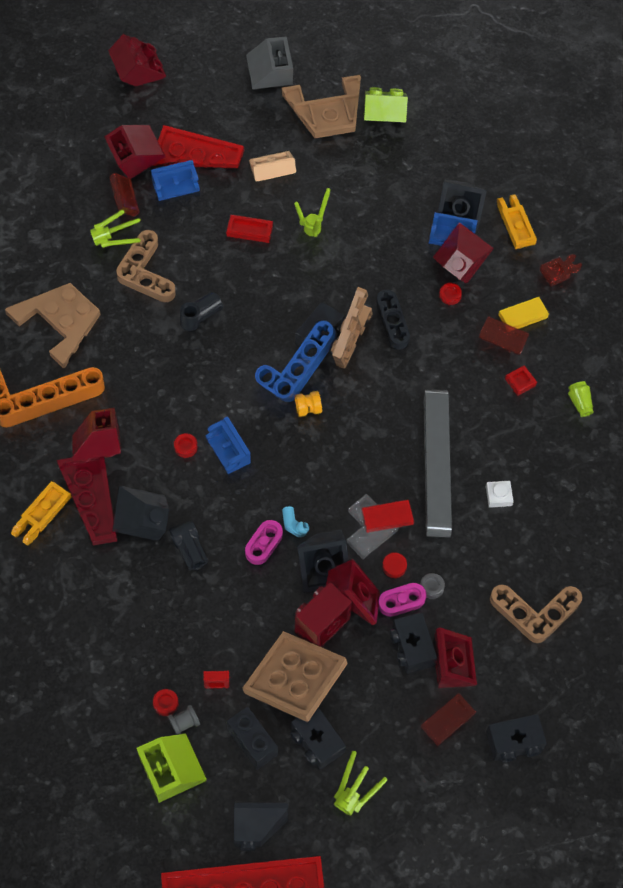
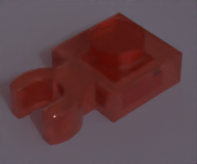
M575 254L569 255L564 262L559 257L541 265L540 271L550 286L569 279L571 273H577L581 270V263L577 265L571 263L575 261Z

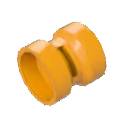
M312 391L309 395L302 393L295 395V404L299 417L306 416L308 413H322V404L318 391Z

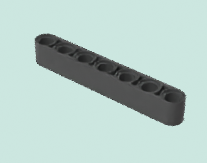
M425 389L426 537L450 538L452 518L448 390Z

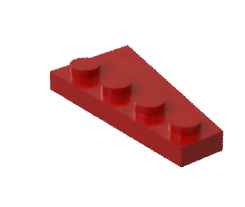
M163 125L158 142L166 157L153 166H169L193 160L194 167L238 168L244 153V146Z

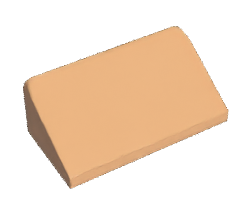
M290 151L249 160L256 181L296 173L295 159Z

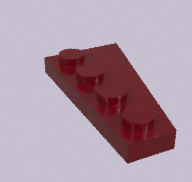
M103 456L95 457L89 461H73V457L56 460L93 546L117 542L116 532L112 531L114 516L105 458Z

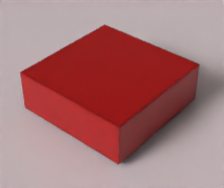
M525 365L505 376V380L517 396L537 385V381Z
M204 671V687L206 689L230 687L229 671Z

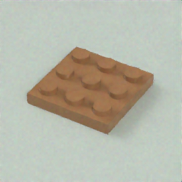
M283 631L243 686L244 694L308 722L348 664L347 659Z

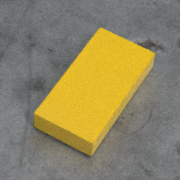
M536 297L500 310L498 315L506 330L511 332L547 319L549 313L540 297Z

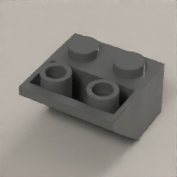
M287 36L267 38L246 55L252 89L293 85V65Z

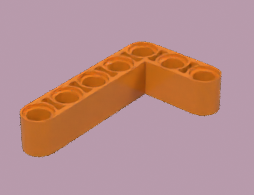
M91 367L10 395L0 370V426L11 427L99 396L105 389L102 372L98 368ZM70 388H76L73 391H67ZM48 396H54L51 399H45ZM28 403L31 404V405L28 406V407H24L25 404H28ZM10 411L9 413L2 415L3 412Z

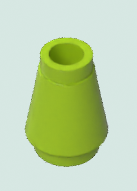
M585 381L570 385L568 387V395L580 416L586 417L593 414L590 386H587Z

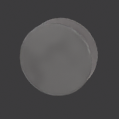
M435 573L425 575L420 583L426 591V598L429 599L440 597L445 588L443 578Z

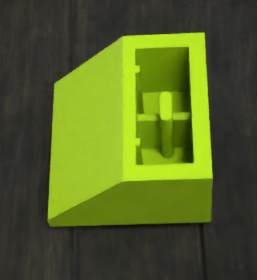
M370 87L369 91H365L364 120L406 122L408 96L406 93H403V89L391 88L390 92H382V88Z
M186 734L160 737L136 748L159 803L207 781Z

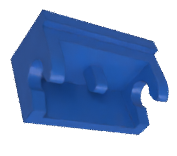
M193 160L151 170L152 183L158 201L200 191L197 181L198 175Z
M435 212L429 244L442 246L459 222L475 234L478 220Z
M228 416L208 428L209 433L206 434V439L228 474L251 463L250 451Z

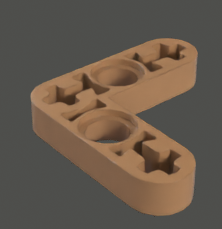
M152 230L142 231L137 237L141 241L133 243L117 267L118 281L161 302H170L176 295L174 283L144 269L158 247L157 234ZM135 254L144 256L140 261L132 259V256ZM130 270L131 275L127 274L126 276H123V273L126 274ZM143 279L152 280L149 286L140 284Z
M506 585L494 587L490 595V602L493 607L534 643L545 641L579 607L582 601V594L579 589L569 586L564 588L537 613ZM504 593L506 595L505 600H497L498 594L502 595ZM573 595L575 597L574 601H570L564 608L562 604L567 596ZM514 601L515 603H513L510 609L507 610L506 608L508 606V603L511 604V602ZM517 608L523 609L526 612V618H515L513 610ZM550 609H556L559 611L561 618L552 620L547 612ZM544 621L546 625L542 632L534 634V627L536 629L539 628Z

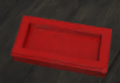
M230 215L226 234L227 237L269 243L273 221Z
M409 500L364 507L361 510L366 533L414 524Z

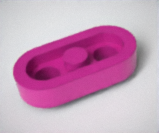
M274 520L263 522L245 547V555L250 563L255 565L265 563L280 543L283 529L278 522ZM271 532L274 533L275 536L268 537L267 534ZM255 551H260L262 554L260 556H255L253 553Z
M410 583L387 590L379 597V610L386 616H396L419 609L425 603L426 591L423 586L417 583ZM415 595L418 599L412 601L409 596ZM392 602L395 606L389 608L386 603Z

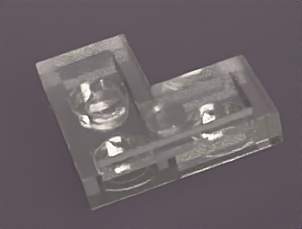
M367 494L349 507L348 511L363 526L347 539V544L362 559L366 558L399 529L397 527L366 533L361 510L364 507L377 505Z

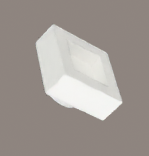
M510 481L486 483L489 508L513 505Z

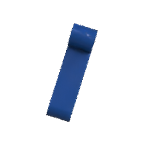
M327 321L318 322L282 373L271 366L263 365L256 370V381L282 401H293L295 395L301 392L337 339L336 330ZM323 331H325V332L328 331V332H329V335H328V336H326V335H323V336H322L321 333H322ZM316 340H318L319 343L321 342V343H322V346H320V345L316 342ZM317 348V353L314 356H307L309 349ZM299 366H303V373L299 376H295V369ZM272 373L271 380L263 382L264 375ZM286 385H290V392L282 395L281 389Z

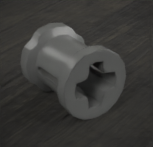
M191 704L187 706L186 710L174 716L168 715L169 722L176 735L181 734L182 731L194 725L196 727L200 725Z

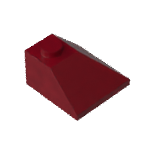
M459 222L433 258L459 280L468 283L494 248Z
M354 559L329 570L326 586L331 582L352 601L351 610L371 625L376 624L380 591Z

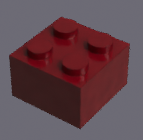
M331 582L325 588L323 586L319 587L313 594V599L308 604L303 603L295 612V634L299 638L319 647H322L350 620L352 601Z

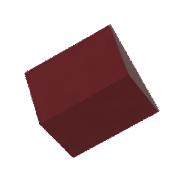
M441 627L437 628L433 645L437 656L436 674L438 688L477 685L472 638Z

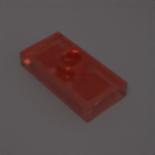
M113 173L110 176V181L118 211L124 210L125 214L135 217L139 214V209L131 179Z
M488 316L479 338L520 355L529 333Z
M458 693L421 725V728L439 746L472 718L476 711Z

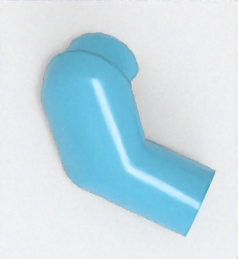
M284 507L282 509L284 528L296 537H304L309 531V525L306 522L303 523L302 521L298 522L295 520L293 507Z

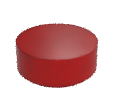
M446 283L441 287L440 299L445 304L454 305L461 300L462 290L457 284Z
M188 433L179 435L174 441L176 454L183 458L192 457L198 449L196 438Z
M399 553L388 554L383 560L382 567L384 573L391 578L403 576L407 569L406 558Z
M169 689L158 691L153 698L155 711L162 716L174 714L179 706L176 693Z

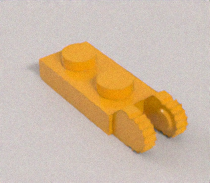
M510 195L509 202L511 208L507 207L503 197L497 198L499 212L515 249L535 245L537 238L516 195Z
M51 481L21 515L22 518L13 527L11 534L18 537L26 529L27 525L30 524L32 528L22 541L27 546L37 538L39 532L44 530L71 499V493Z

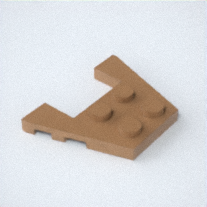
M356 75L342 78L345 95L304 101L300 85L283 87L282 96L314 138L355 132L361 76Z
M71 283L5 309L6 314L18 326H21L38 313L65 338L49 351L50 356L63 368L67 366L69 358L77 351L79 343L84 336H87L101 315L100 310Z
M360 287L357 288L348 315L341 325L339 339L335 340L331 349L336 365L344 369L356 348L355 343L359 335H362L365 330L366 320H370L373 314L372 308L364 305L368 297L367 290Z

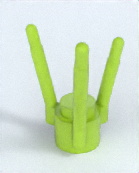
M330 188L326 189L318 215L309 214L305 218L297 201L294 203L300 219V225L304 226V232L309 236L317 237L321 231V222L323 221L324 211L331 191Z
M121 210L103 222L94 225L95 228L90 231L95 245H101L102 248L112 245L139 243L141 241L139 238L109 241V239H112L111 233L139 223L140 219L137 218L109 229L106 225L123 215L124 210Z
M356 751L351 753L341 784L334 796L336 799L334 805L348 815H352L354 811L358 813L362 806L387 782L386 777L382 778L363 798L358 800L360 795L356 791L369 770L368 766H364L351 789L347 787L345 790L357 754Z

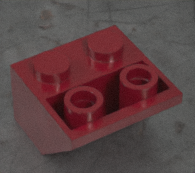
M123 34L108 50L120 80L139 86L166 77L163 64L156 54V49L150 43H144L135 37Z
M121 125L104 136L119 168L129 179L166 157L150 125Z
M115 407L90 412L72 436L73 461H89L95 457H112L121 453Z

